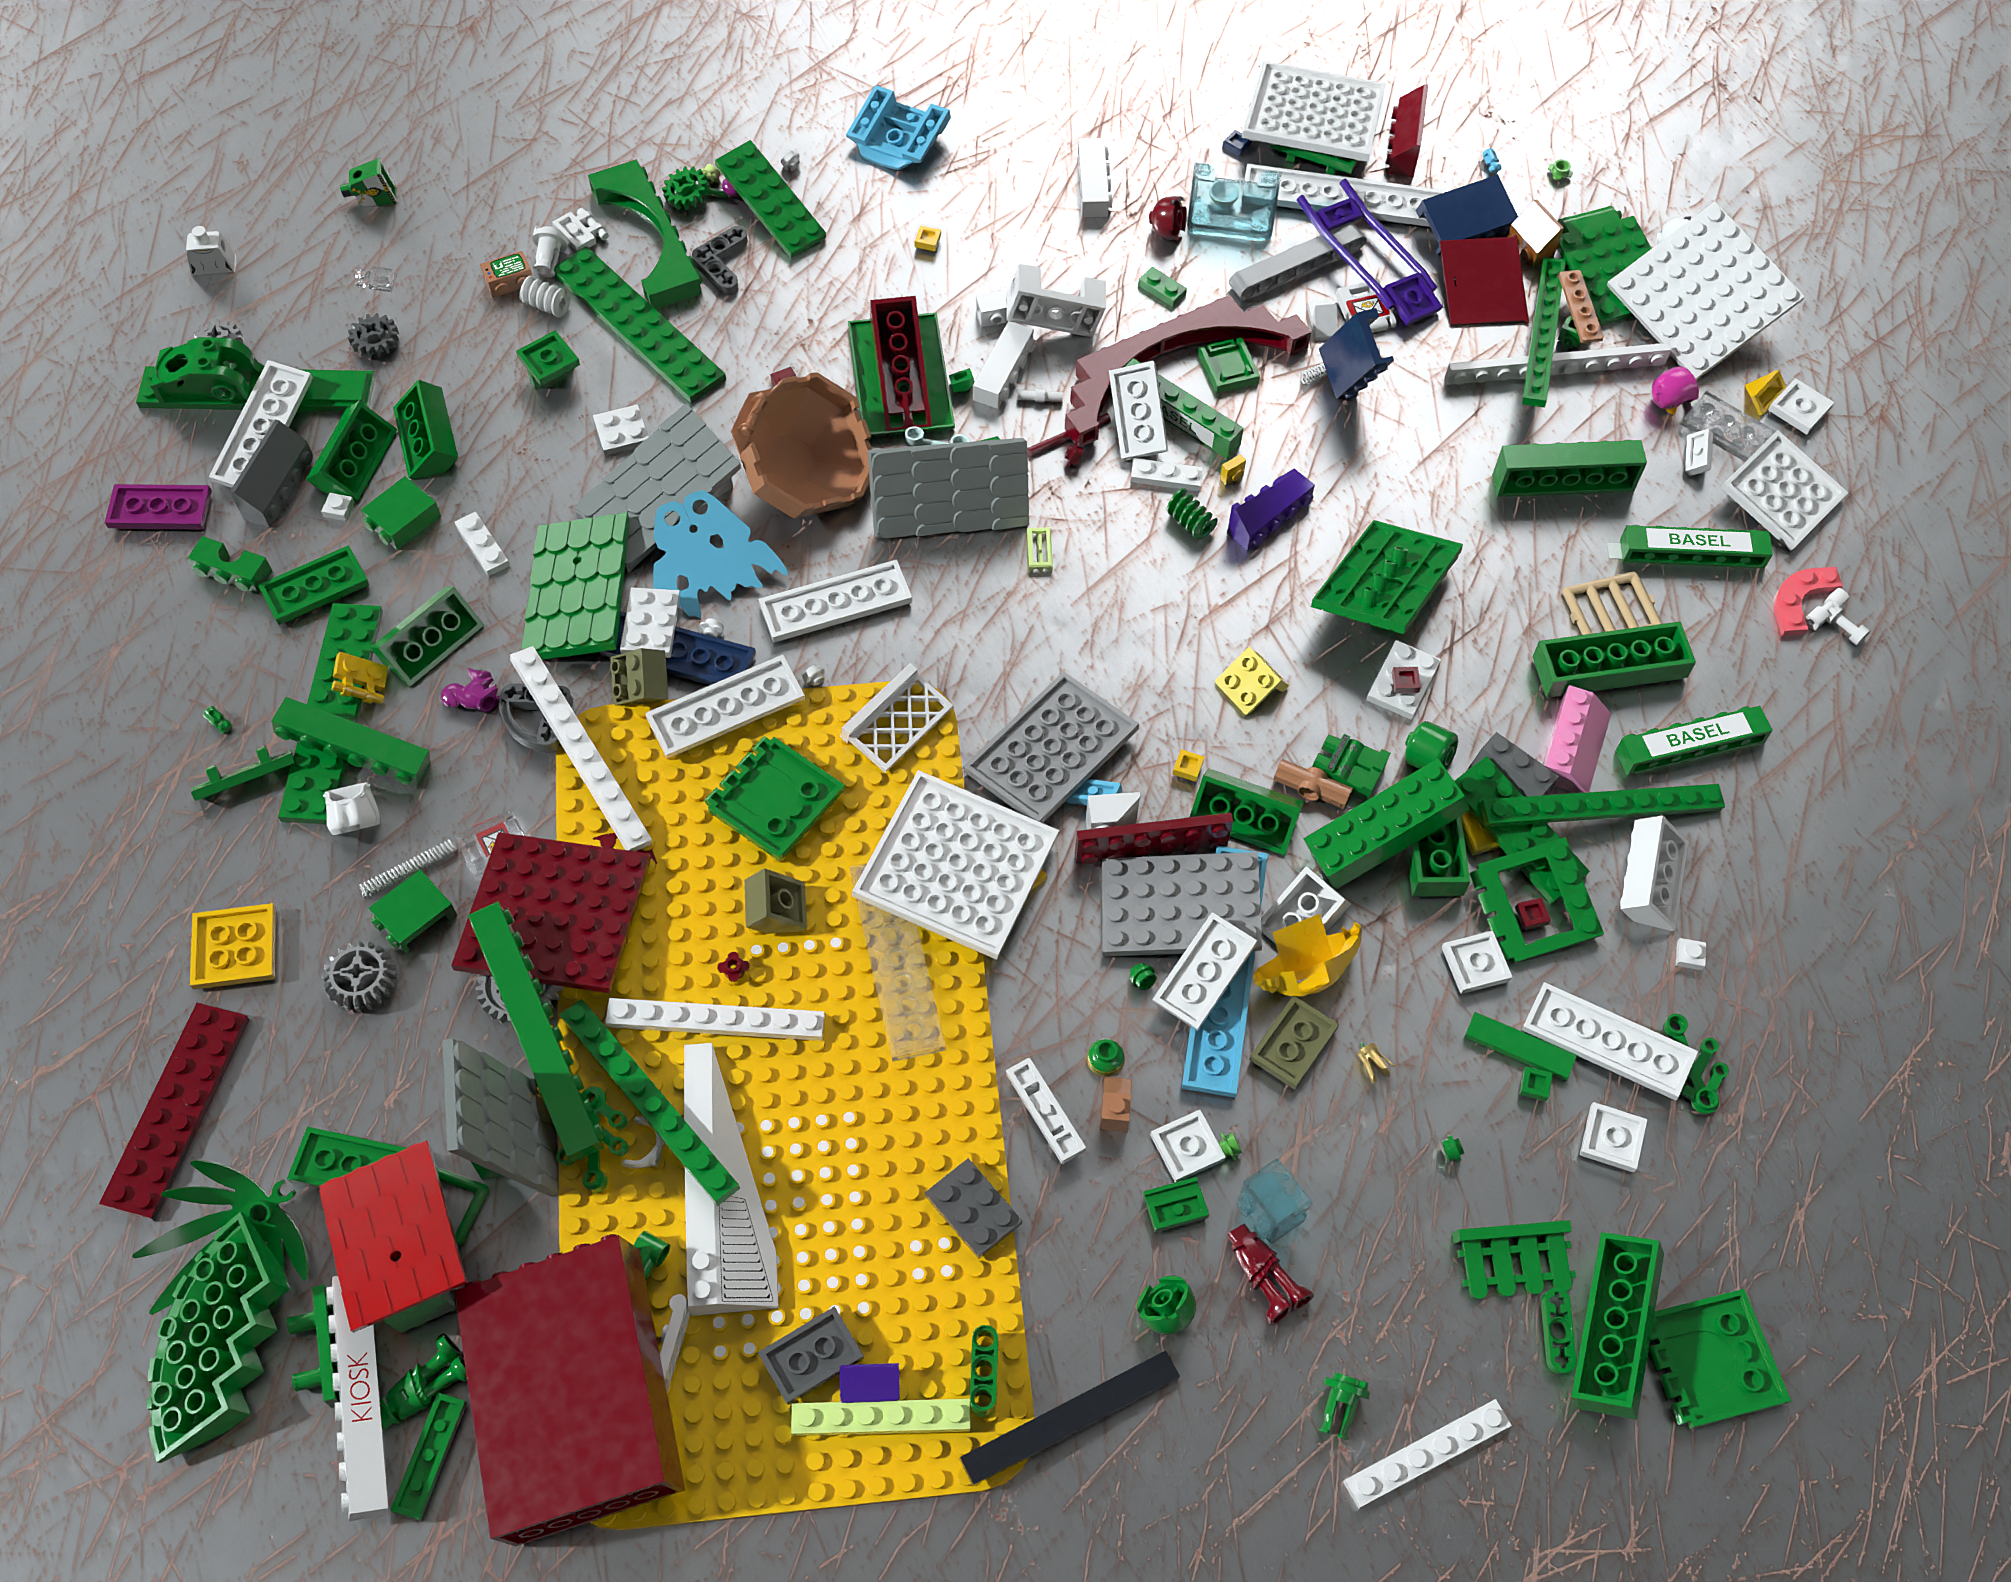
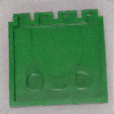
M763 736L752 748L756 755L748 752L735 766L740 773L732 770L719 783L723 791L716 787L704 799V802L709 806V813L781 862L845 791V785L777 738L773 737L770 740Z
M1745 1289L1655 1311L1650 1342L1655 1341L1656 1345L1649 1347V1352L1656 1370L1666 1369L1668 1372L1659 1376L1668 1400L1674 1398L1679 1400V1402L1670 1405L1678 1426L1688 1424L1690 1429L1791 1402Z

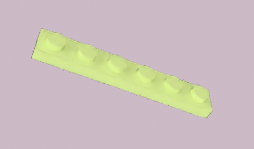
M969 1399L792 1403V1436L970 1431Z

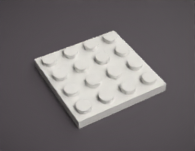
M1779 430L1720 487L1790 551L1848 494L1841 485Z

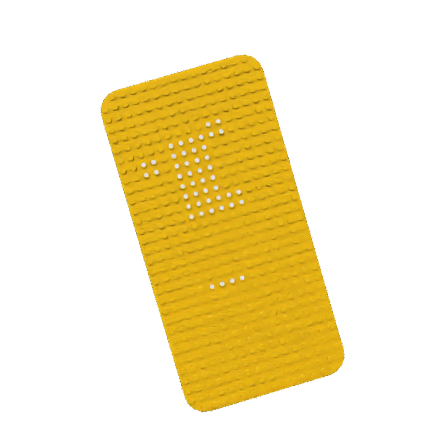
M891 681L802 688L805 696L804 700L668 759L645 713L677 699L655 703L603 705L589 708L576 716L652 839L651 845L642 848V850L649 851L652 849L657 864L651 859L611 993L564 987L563 990L557 991L560 1000H557L558 1027L564 1038L560 1043L563 1051L568 1049L572 1056L574 1064L570 1067L573 1074L578 1073L582 1080L584 1089L580 1090L581 1094L591 1086L600 1087L605 1092L606 1104L615 1111H621L628 1118V1123L625 1128L616 1130L609 1124L608 1118L599 1113V1124L615 1137L625 1140L629 1146L627 1153L619 1157L614 1155L609 1150V1146L602 1141L604 1148L600 1150V1170L607 1175L608 1184L600 1193H592L583 1185V1176L588 1171V1156L574 1162L571 1166H563L559 1163V1253L564 1254L573 1251V1248L580 1244L599 1242L602 1237L610 1234L619 1235L634 1245L636 1239L645 1230L670 1244V1251L666 1259L660 1266L653 1269L646 1280L659 1354L663 1346V1342H661L662 1330L665 1325H669L673 1312L669 1305L671 1298L674 1295L681 1294L688 1302L685 1167L665 1143L662 1147L657 1167L628 1168L622 1165L623 1160L637 1161L647 1156L656 1146V1133L652 1127L634 1122L636 1116H643L578 1040L559 1014L581 998L605 1027L609 998L824 1011L825 1013L822 1041L606 1027L683 1119L685 1045L712 1043L776 1249L779 1308L692 1316L690 1313L667 1393L686 1491L589 1522L598 1528L632 1530L983 1492L1005 1485L1024 1468L1028 1460L1027 1458L975 1486H972L959 1460L961 1456L1035 1418L1014 1231L978 1259L925 1197V1192L969 1158L1011 1207L983 953L852 897L855 885L918 770L965 790L957 717L953 708L886 773L851 742L847 744L840 737L842 727ZM915 683L910 688V696H924V689L918 683ZM935 688L941 695H943L949 702H951L939 689ZM896 701L893 704L894 712H908L907 701ZM911 701V712H925V701ZM928 701L929 712H940L944 708L938 701ZM879 717L876 720L877 728H891L890 717ZM894 717V728H908V717ZM912 717V728H923L926 725V717ZM863 733L857 738L863 744H874L873 733ZM877 733V744H892L891 733ZM895 733V744H907L909 742V733ZM763 736L770 740L773 737L777 738L845 785V791L781 862L709 813V806L704 802V799L716 787L723 791L719 783L732 770L740 773L735 766L748 752L756 755L752 748ZM561 745L556 750V840L602 847L600 841L593 840V838L615 832ZM878 750V757L886 764L892 758V750ZM617 838L613 848L625 850ZM766 868L805 882L807 930L765 934L746 928L744 880ZM730 952H737L739 958L743 961H748L750 965L749 970L745 971L743 977L737 982L729 981L724 973H719L717 969L718 964L724 962ZM595 1096L590 1099V1102L594 1101ZM618 1117L615 1120V1124L620 1123L622 1117ZM558 1135V1151H559L561 1148H563V1145H562L561 1140H560L559 1135ZM622 1143L616 1146V1151L621 1149ZM566 1154L563 1157V1161L568 1159ZM596 1175L591 1178L590 1183L595 1181ZM835 1306L864 1356V1359L855 1365L899 1363L900 1399L898 1401L969 1399L970 1402L972 1336L975 1329L979 1326L989 1325L998 1333L996 1408L990 1416L984 1418L977 1417L970 1409L969 1432L792 1436V1403L841 1402L840 1374L787 1405L758 1352ZM982 1336L978 1339L977 1343L981 1347H989L992 1345L993 1340L988 1336ZM982 1365L977 1368L976 1372L981 1377H987L992 1373L990 1367ZM979 1395L975 1399V1403L980 1407H986L991 1403V1399L987 1395Z

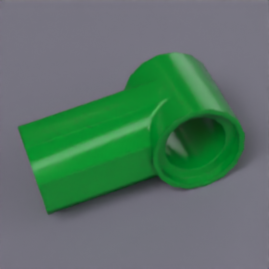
M646 1230L639 1235L634 1243V1246L640 1249L645 1280L648 1279L655 1267L663 1263L671 1247L669 1243Z

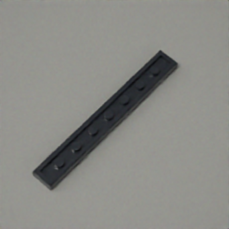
M1165 1350L961 1456L959 1460L972 1486H975L1179 1379L1180 1375Z

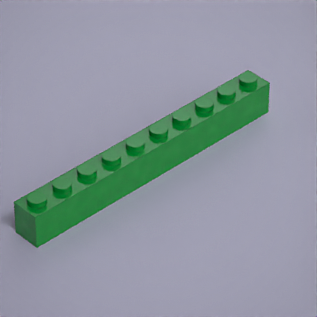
M496 902L469 914V920L567 1157L574 1163L603 1149L604 1146L601 1139L605 1138L604 1132L600 1124H594L591 1114L595 1113L589 1098L584 1099L580 1090L584 1089V1085L579 1074H573L570 1066L574 1064V1061L568 1049L563 1051L560 1041L564 1040L558 1025L553 1026L550 1020L554 1016L548 1001L544 1003L540 994L544 990L539 979H533L530 970L534 969V966L528 954L523 955L520 947L524 946V942L518 931L513 932L511 924L515 921L509 908L503 909L500 903Z

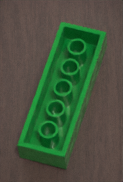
M1642 440L1557 442L1553 444L1534 443L1529 445L1510 444L1502 446L1492 476L1497 497L1635 491L1646 467L1647 459Z
M1681 621L1541 640L1538 642L1532 656L1546 698L1565 695L1569 685L1591 692L1688 678L1696 664Z
M1436 759L1303 839L1331 886L1336 890L1470 811L1460 788L1440 760Z
M1601 1232L1571 1396L1577 1409L1637 1420L1664 1259V1251L1659 1240Z

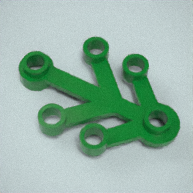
M1671 1014L1664 1022L1665 1032L1673 1037L1674 1041L1689 1047L1684 1035L1688 1028L1687 1019L1681 1014ZM1670 1025H1675L1678 1031L1672 1029ZM1706 1038L1700 1044L1701 1052L1696 1062L1694 1060L1687 1079L1691 1081L1693 1088L1684 1084L1680 1092L1681 1095L1691 1100V1105L1697 1112L1704 1115L1712 1114L1717 1110L1719 1098L1716 1091L1721 1081L1729 1073L1726 1064L1722 1062L1715 1063L1710 1069L1711 1078L1705 1087L1701 1076L1711 1056L1719 1048L1718 1042L1713 1038ZM1705 1044H1710L1713 1050L1707 1049ZM1715 1068L1721 1069L1723 1075L1718 1074ZM1700 1099H1705L1708 1105H1704Z
M591 1086L582 1092L584 1099L589 1098L590 1100L595 1096L594 1101L591 1102L595 1112L591 1114L594 1124L599 1123V1113L608 1118L609 1124L616 1130L626 1127L628 1123L627 1116L621 1111H615L606 1104V1094L600 1087ZM618 1117H622L620 1123L615 1124V1120ZM601 1126L605 1138L601 1140L609 1146V1150L619 1157L625 1155L629 1148L628 1143L620 1137H615ZM622 1143L621 1149L616 1151V1146ZM561 1148L556 1155L557 1161L563 1166H571L573 1162L569 1158L563 1161L566 1152L564 1148ZM600 1150L588 1156V1171L583 1176L584 1187L592 1193L602 1192L608 1184L607 1175L600 1170ZM596 1175L595 1181L590 1183L591 1178Z

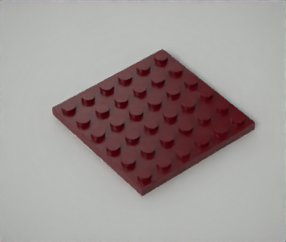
M498 832L469 914L499 902L503 909L509 908L515 922L511 924L513 932H519L524 942V946L520 948L523 955L528 954L532 961L534 969L530 970L533 979L538 978L542 984L610 994L651 857L649 853ZM468 917L451 966L454 971L493 976Z

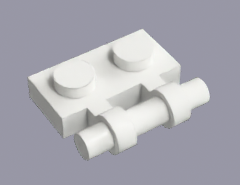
M584 208L578 209V216L576 217L569 212L552 222L553 227L561 230L568 238V244L576 252L586 246L589 248L596 244L595 236L600 237L602 240H606L609 237L602 223L597 222L594 215Z

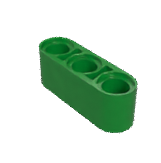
M989 1325L979 1326L975 1329L972 1336L970 1409L973 1414L981 1418L988 1417L995 1411L997 1398L998 1333ZM982 1336H988L993 1340V1343L989 1347H981L977 1341ZM986 1365L991 1368L992 1373L987 1377H981L976 1372L977 1368ZM979 1395H987L991 1399V1403L986 1407H980L975 1403V1399Z

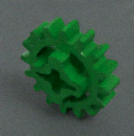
M684 166L681 172L679 169H676V174H669L670 180H664L666 186L662 187L665 200L672 208L676 206L677 210H680L682 207L688 210L691 205L696 208V203H703L702 197H707L708 193L706 190L710 189L706 175L703 174L701 169L696 170L694 166L690 170Z

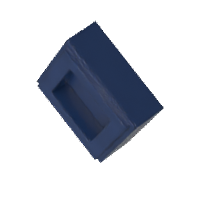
M1234 130L1223 141L1222 147L1240 157L1252 145V141L1242 138V133Z

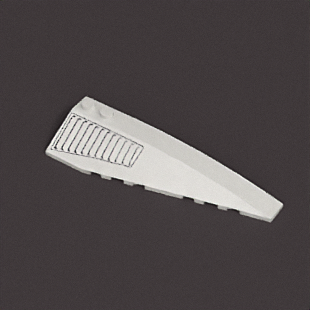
M712 1043L685 1045L684 1120L740 1186L736 1193L717 1206L685 1168L688 1308L692 1316L779 1308L776 1249Z

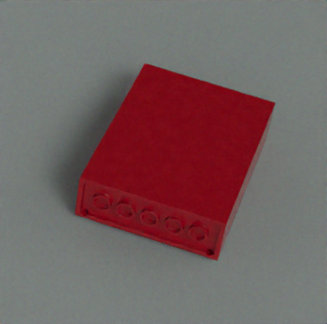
M606 1235L599 1242L580 1244L575 1246L573 1251L564 1254L553 1253L548 1255L546 1260L537 1263H523L519 1266V1269L514 1271L497 1272L490 1279L470 1281L464 1285L465 1287L454 1290L490 1539L516 1547L686 1491L640 1249L619 1235Z

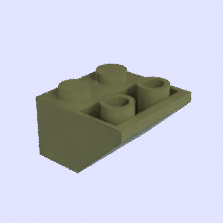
M639 648L610 657L613 704L628 705L668 700L665 650Z

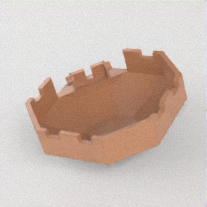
M818 372L809 373L807 376L800 378L797 376L783 378L773 389L749 393L731 429V434L753 494L794 519L848 507L864 495L870 481L867 450H872L868 440L871 438L865 419L861 420L857 410L860 407L857 397Z

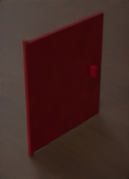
M1514 235V237L1443 240L1439 242L1451 326L1509 322L1529 323L1517 235Z

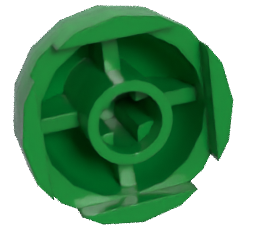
M1172 1275L1158 1279L1160 1284L1154 1288L1151 1285L1146 1287L1139 1296L1136 1305L1143 1322L1152 1331L1163 1335L1176 1334L1184 1330L1191 1323L1196 1312V1300L1192 1289L1182 1277Z

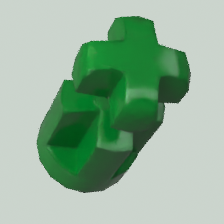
M210 706L204 711L203 716L214 727H217L220 733L226 734L232 729L231 722L215 706Z

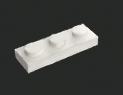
M1134 458L1130 482L1177 489L1186 488L1187 490L1200 492L1203 467Z
M476 511L454 522L457 530L488 577L510 566L506 556Z

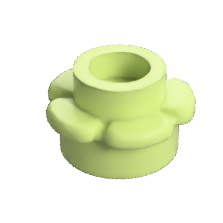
M707 164L704 169H701L703 174L706 175L709 184L719 183L721 172L715 166Z

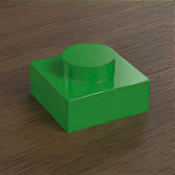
M970 368L948 375L954 393L967 391L975 383Z
M1525 1066L1519 1095L1547 1101L1553 1073Z

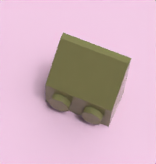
M766 868L744 880L746 928L765 934L807 930L805 882Z

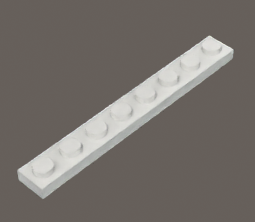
M609 998L605 1024L606 1027L822 1041L825 1013L824 1011Z

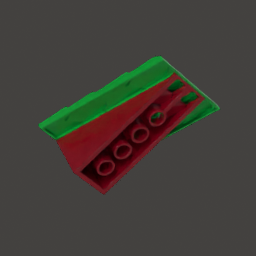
M916 296L870 300V319L848 321L858 402L860 405L861 420L865 419L871 437L900 435L905 433L910 427H919L923 432L955 428L937 312L918 314Z

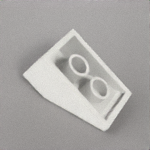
M1306 866L1261 918V929L1275 943L1272 932L1320 914L1326 932L1348 909L1351 903Z

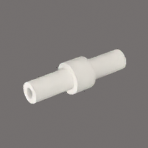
M1036 389V391L1018 390L1017 399L1035 400L1036 403L1063 401V392H1048L1045 389Z

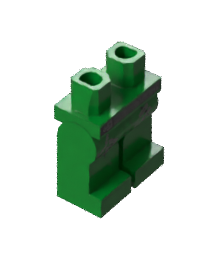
M1328 734L1323 743L1322 750L1333 755L1329 758L1318 753L1312 767L1326 772L1328 778L1352 787V795L1367 801L1391 753L1383 749L1380 752L1358 740L1350 739L1351 736L1343 734L1341 739Z

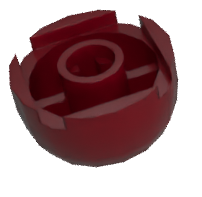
M1166 196L1158 200L1153 211L1149 213V223L1152 224L1153 230L1156 235L1165 240L1179 241L1182 239V237L1178 236L1180 230L1185 232L1187 208L1182 206L1181 201H1185L1182 196Z

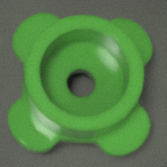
M1558 159L1548 167V170L1553 173L1555 180H1561L1565 177L1571 178L1573 176V171L1570 170L1571 164L1567 160Z
M1223 1132L1220 1133L1223 1140L1219 1144L1225 1156L1231 1155L1233 1160L1236 1161L1235 1156L1242 1153V1150L1234 1134L1230 1133L1225 1136Z

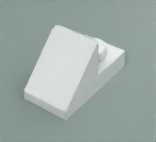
M1330 299L1309 300L1307 310L1315 341L1328 340L1338 331L1337 305L1331 304Z

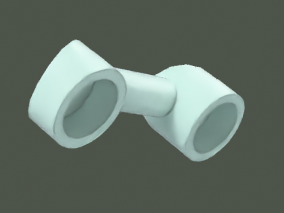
M910 427L905 431V440L910 447L949 444L948 442L925 439L924 432L919 427ZM958 434L951 438L950 443L969 442V439L965 435Z

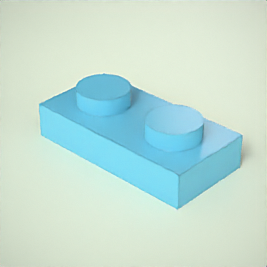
M1088 779L1067 799V803L1087 805L1088 796L1119 794L1122 793L1123 789L1121 783Z

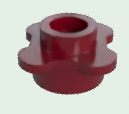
M1077 440L1074 446L1069 445L1064 457L1068 460L1066 467H1069L1070 463L1077 466L1080 461L1083 448L1078 446L1079 441Z
M730 952L728 958L717 966L718 972L724 973L731 982H737L743 977L745 971H748L750 968L749 962L739 958L737 952Z

